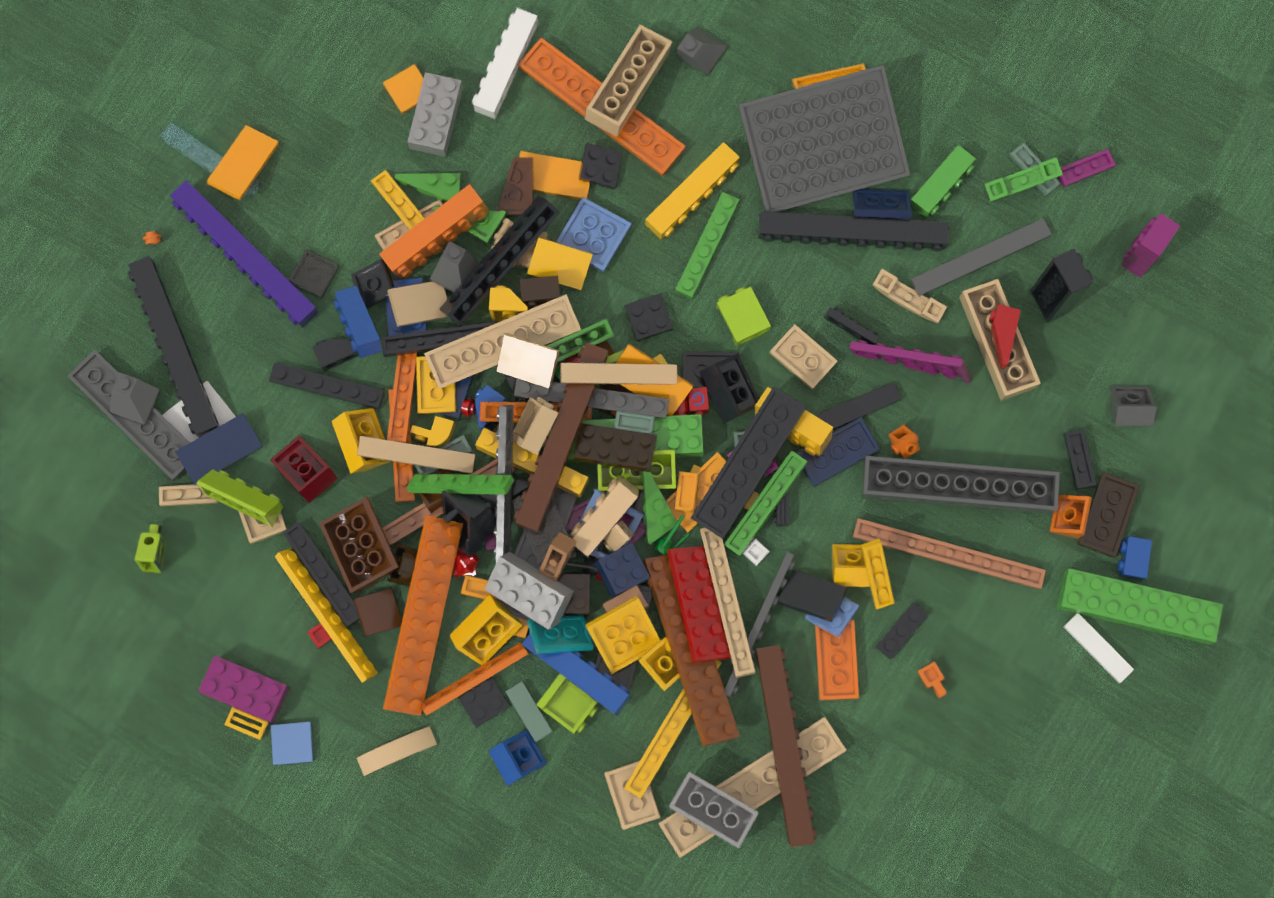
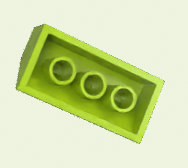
M675 449L654 451L650 473L659 489L676 488ZM598 464V491H607L611 481L614 478L618 479L620 476L624 477L638 490L643 489V483H641L642 471Z
M212 469L196 483L206 496L271 527L283 509L278 497L272 494L267 496L263 494L261 489L255 486L250 488L246 486V482L239 478L231 479L229 478L230 475L222 470L217 472Z

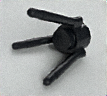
M575 549L572 552L573 554L587 560H584L583 564L567 562L565 565L583 568V573L570 574H590L592 578V575L599 573L594 564L597 561L595 556H586Z

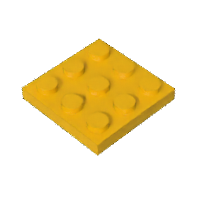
M637 596L585 624L611 674L640 659L661 641Z

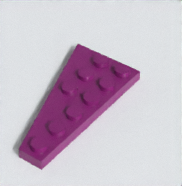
M862 340L851 342L849 349L853 355L873 360H879L880 357L889 364L895 365V363L900 362L905 364V368L933 375L940 372L949 379L960 377L964 378L965 383L970 384L972 376L965 362L956 355L945 357L937 352L927 354L918 349L908 351L899 346L889 348L881 343L870 345Z

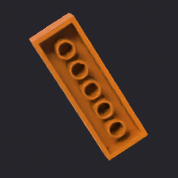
M469 184L379 255L395 275L400 279L407 278L413 273V269L424 265L430 256L440 253L444 245L449 241L454 242L458 238L457 235L468 231L475 221L484 219L490 210Z

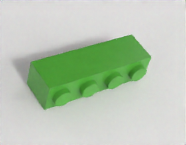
M958 145L910 201L911 207L924 218H927L930 214L933 216L940 208L938 206L941 201L946 202L952 194L950 193L953 187L957 189L962 183L964 174L969 175L974 169L973 163L976 158Z
M604 319L546 346L559 350L557 362L578 353L581 347H585L586 342L596 345L613 337L614 334L607 319Z

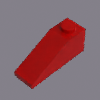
M998 304L995 310H991L989 320L992 321L991 331L1000 367L1005 369L1009 362L1021 310Z

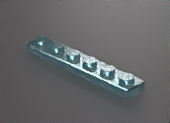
M171 122L160 135L161 140L211 173H213L223 158ZM255 179L245 193V196L251 199L261 186V182Z

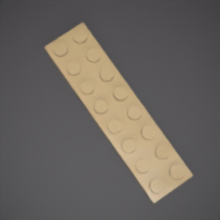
M566 294L424 354L440 389L498 365L505 334L540 345H546L580 331L581 328Z

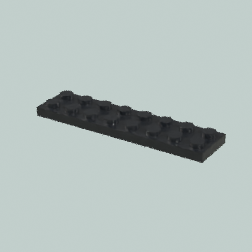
M773 386L691 519L720 538L725 539L807 407Z

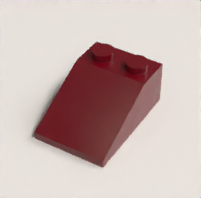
M299 435L270 459L273 465L308 503L312 502L338 479L332 469Z

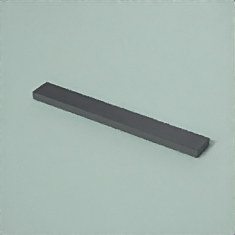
M1044 218L918 275L910 281L920 297L1050 237L1052 233Z

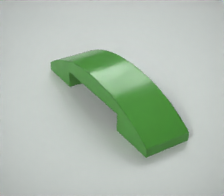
M1057 157L1020 172L985 183V187L990 201H995L1040 185L1063 174Z

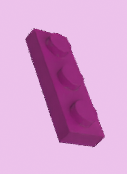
M1109 149L1061 167L1063 175L1059 176L1063 188L1110 170L1116 164Z

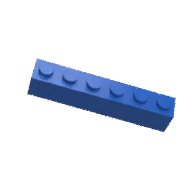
M531 634L522 643L532 653L616 716L620 714L631 699V696L627 694L629 690L622 684L616 686L612 683L613 678L605 672L600 674L596 671L598 667L591 661L584 662L581 659L583 655L579 652L536 654Z

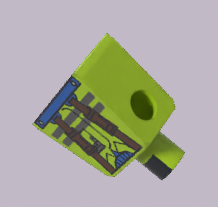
M150 525L149 533L142 532L140 535L135 562L143 572L162 573L166 541L161 535L162 527L159 525Z

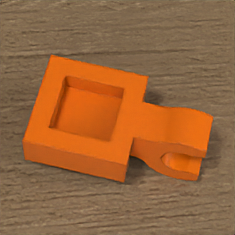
M935 662L917 671L926 688L933 687L938 698L947 694L940 683L945 678Z

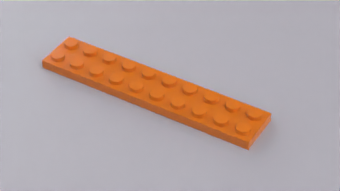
M543 38L537 41L518 64L521 70L583 117L586 115L588 105L602 85L599 80ZM636 108L618 137L601 129L661 176L668 171L686 149L685 145Z
M425 516L383 709L421 716V706L426 695L463 526L462 523L451 521L447 524L441 518Z

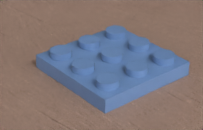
M582 197L556 242L592 253L589 265L604 273L631 228L632 223Z

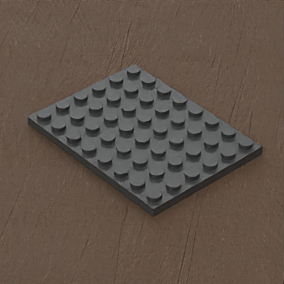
M884 65L738 104L765 212H779L910 175Z

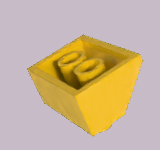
M374 408L343 412L332 420L351 474L368 471L391 462L357 456L360 436L385 440Z
M489 594L449 636L456 649L482 666L523 625L503 603Z

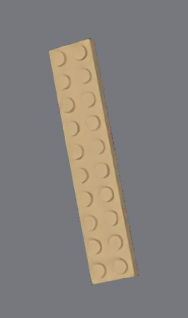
M825 717L799 733L800 739L797 740L798 748H802L803 759L800 762L801 768L805 767L806 776L846 751ZM773 750L725 780L716 788L753 810L780 794ZM677 812L658 823L679 858L715 836Z

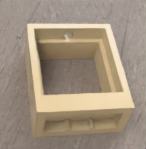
M530 397L513 430V442L538 455L558 415V412L553 409L554 405L540 397L537 400Z

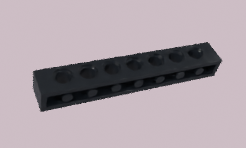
M537 196L439 310L455 324L461 326L490 293V288H494L560 212L548 200Z

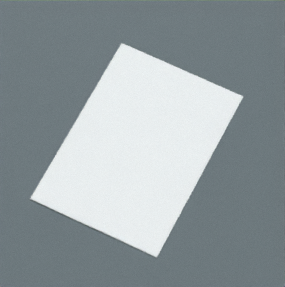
M208 381L203 383L219 425L221 426L235 418L236 416ZM181 400L162 416L191 443L199 437L190 431L188 424L191 422L189 417H185L182 411L184 404Z

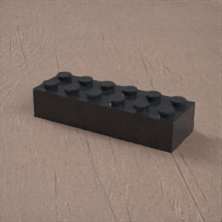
M1074 248L1053 258L1030 290L1047 323L1068 314L1092 285L1093 277L1090 271L1085 269L1082 256Z

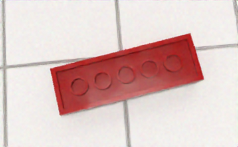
M704 546L669 549L667 551L693 663L729 659L731 655Z

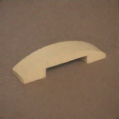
M881 269L872 284L873 287L914 314L935 323L940 321L947 306L933 298L928 299L923 295L919 297L915 290L899 282L898 278Z
M429 726L357 757L363 775L367 776L392 763L437 745V742Z

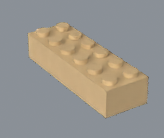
M639 25L588 105L585 120L618 137L668 57L672 41Z
M996 279L962 291L959 296L1000 400L1003 401L1036 389L1041 383L1018 326L1008 365L1005 369L1000 367L991 331L992 321L989 320L991 310H995L998 304L1009 307L999 280Z

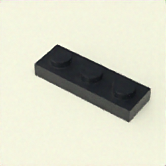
M830 307L825 315L826 320L857 339L868 342L870 345H875L879 338L876 336L875 331L870 328H863L857 320L845 317L844 313L837 308L832 309Z
M1084 429L1064 433L1076 490L1096 486Z
M913 602L878 643L876 648L891 660L928 614Z

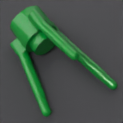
M684 514L681 515L667 537L662 538L661 536L655 540L654 544L656 545L654 549L660 554L668 555L667 551L669 549L677 548L691 535L688 532L671 546L673 542L670 539L685 518Z

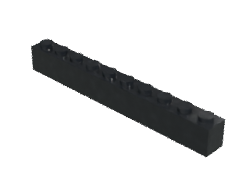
M760 211L758 239L766 242L781 240L784 243L800 241L802 244L819 242L821 245L837 243L839 246L856 244L858 247L875 245L876 248L894 246L895 249L911 247L913 250L929 248L932 251H942L948 245L949 222Z
M148 256L128 264L131 270L128 271L131 281L136 283L137 288L134 289L138 298H142L144 303L141 305L142 310L150 318L148 325L151 331L156 333L155 343L158 349H162L164 354L161 356L165 366H169L171 371L168 373L169 378L177 386L175 393L178 399L183 401L182 411L185 417L190 419L191 423L188 424L190 431L200 438L220 425L153 259Z

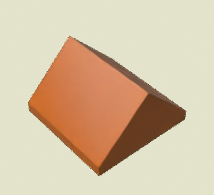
M1059 495L1058 511L1053 514L1049 532L1076 539L1082 537L1085 534L1092 497Z

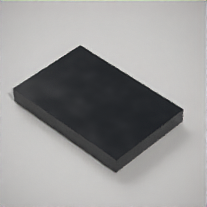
M683 351L682 378L691 383L693 388L706 387L699 371L735 354H738L740 357V352Z
M793 570L777 602L778 605L833 622L845 597L847 587Z

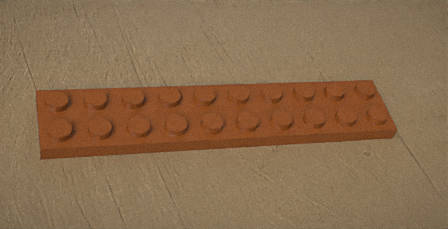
M668 555L644 559L642 562L650 576L648 582L702 746L705 747L737 739L740 735L715 661L697 663L692 661Z

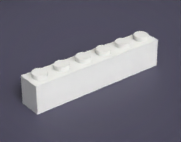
M519 8L516 9L515 14H511L509 18L510 25L508 29L503 31L501 45H497L494 52L495 58L493 62H489L487 67V76L482 78L479 86L481 89L478 94L474 95L472 101L475 112L493 119L497 117L519 68L518 64L523 59L538 25L537 15Z

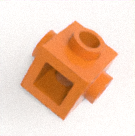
M905 425L888 434L892 443L890 447L895 455L899 454L903 459H907L920 450L918 436Z

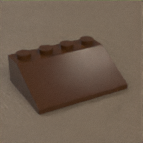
M368 497L357 501L319 523L350 593H358L370 588L400 567Z

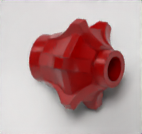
M461 549L457 550L452 572L455 577L459 578L464 575L475 576L478 574L476 568H478L477 562L479 558L476 553L469 558Z

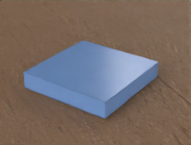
M311 722L271 725L273 765L314 762Z

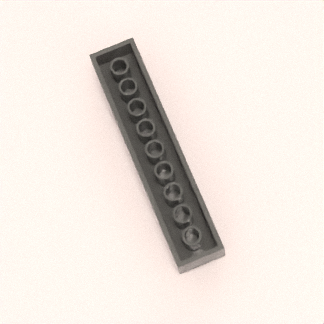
M866 456L863 460L861 498L1054 514L1058 511L1060 472Z

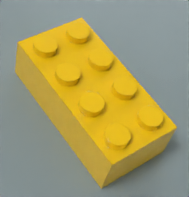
M767 387L756 403L755 415L772 390L771 388ZM805 410L788 440L796 446L801 445L804 447L805 451L810 455L820 457L832 439L833 427Z

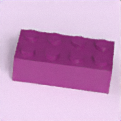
M1161 213L1157 218L1152 217L1122 257L1125 261L1121 266L1141 278L1160 257L1180 225Z
M214 655L198 692L266 721L275 723L290 686Z

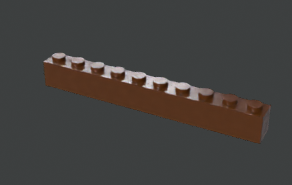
M586 342L585 347L580 348L578 354L580 360L578 363L605 364L609 352L606 349ZM566 384L564 389L566 395L564 400H560L556 411L559 413L551 427L552 431L542 447H545L543 453L539 454L536 459L535 465L538 466L535 473L531 472L528 480V483H530L528 491L524 490L521 501H523L521 509L517 508L514 519L517 526L539 534L597 384Z
M780 645L757 648L755 653L789 848L815 844L814 840L817 839L816 828L812 827L811 819H814L812 807H808L807 799H810L809 788L804 785V779H807L805 767L801 768L800 762L803 759L802 748H798L797 740L800 739L798 727L794 728L793 720H796L795 709L790 706V700H793L791 688L787 689L786 681H789L788 670L784 669L783 661H786L784 649H780Z

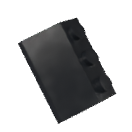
M738 354L699 371L724 423L755 409L759 397Z

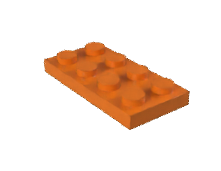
M854 620L849 622L839 638L815 625L819 700L859 699Z

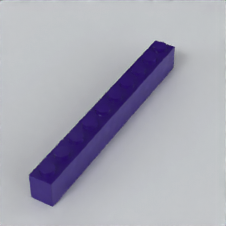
M187 180L170 194V197L173 199L172 205L178 211L182 209L186 213L184 215L190 223L195 222L199 226L197 229L204 236L208 234L212 238L210 242L217 249L221 247L225 251L223 255L230 262L234 260L237 263L236 268L242 274L247 273L250 276L249 281L255 287L259 285L263 289L262 293L269 300L273 298L277 302L274 305L282 313L286 311L289 314L287 318L295 326L299 324L303 328L318 313L316 307Z

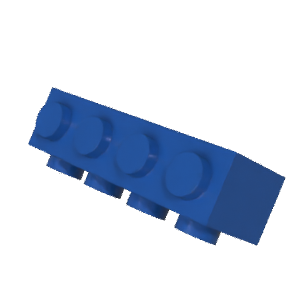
M357 286L336 291V300H333L336 311H340L339 318L341 324L346 325L344 328L347 338L352 339L350 343L353 352L357 351L359 358L382 352L380 338Z

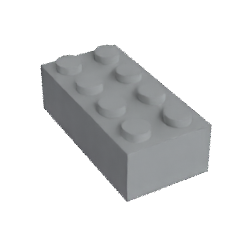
M425 72L407 141L410 149L446 157L463 91L461 80Z
M511 552L499 556L484 589L548 630L559 624L574 593L573 590L562 583L555 582L539 573V569Z
M688 772L669 806L673 811L736 848L740 847L758 815L757 811Z

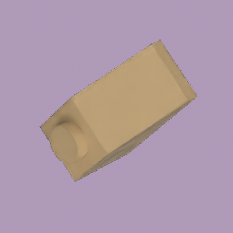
M620 521L603 538L605 540L603 543L610 551H617L635 534L623 521Z

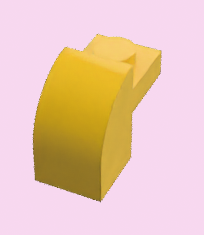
M435 416L431 430L412 425L410 433L414 440L419 442L427 440V447L439 448L451 440L455 423L454 421Z

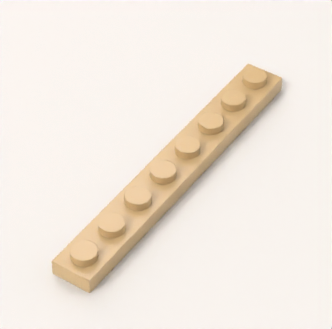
M701 528L700 532L736 678L755 674L723 540L707 528Z

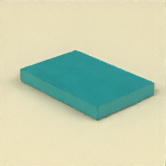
M584 615L563 616L559 624L549 630L531 618L528 619L527 625L536 654L593 650L594 644L585 626L587 623Z

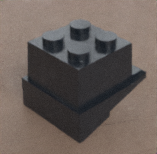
M444 490L442 491L443 514L441 519L447 524L451 521L463 524L458 547L470 558L484 547L482 543L494 533L497 518L491 511L492 506L486 499H480L479 494L450 495Z

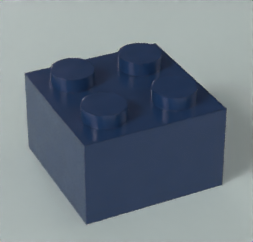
M633 543L594 563L611 598L650 578Z

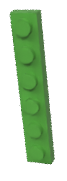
M722 192L675 292L690 299L693 298L740 199Z
M791 450L724 544L726 547L741 557L808 462Z
M414 474L406 488L409 493H442V491L446 490L449 494L506 495L514 479L512 475Z

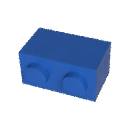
M1128 536L1124 541H1121L1120 552H1122V559L1119 560L1117 571H1120L1119 577L1141 581L1147 579L1152 540Z

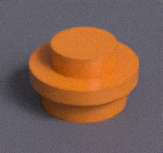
M157 231L145 233L146 236L142 237L146 245L160 243L162 235L157 234Z

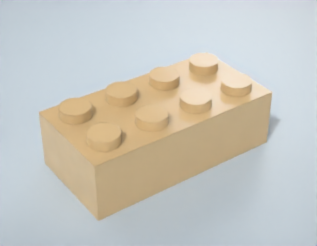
M622 476L611 481L608 485V492L606 494L601 493L596 500L594 509L590 507L584 514L583 522L581 524L577 522L571 530V538L577 541L575 547L586 556L592 553L638 497L639 490Z

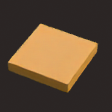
M415 64L383 82L384 87L402 115L417 106L424 78Z

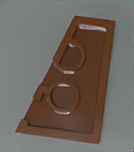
M513 157L504 191L497 211H505L507 214H523L534 201L533 157Z

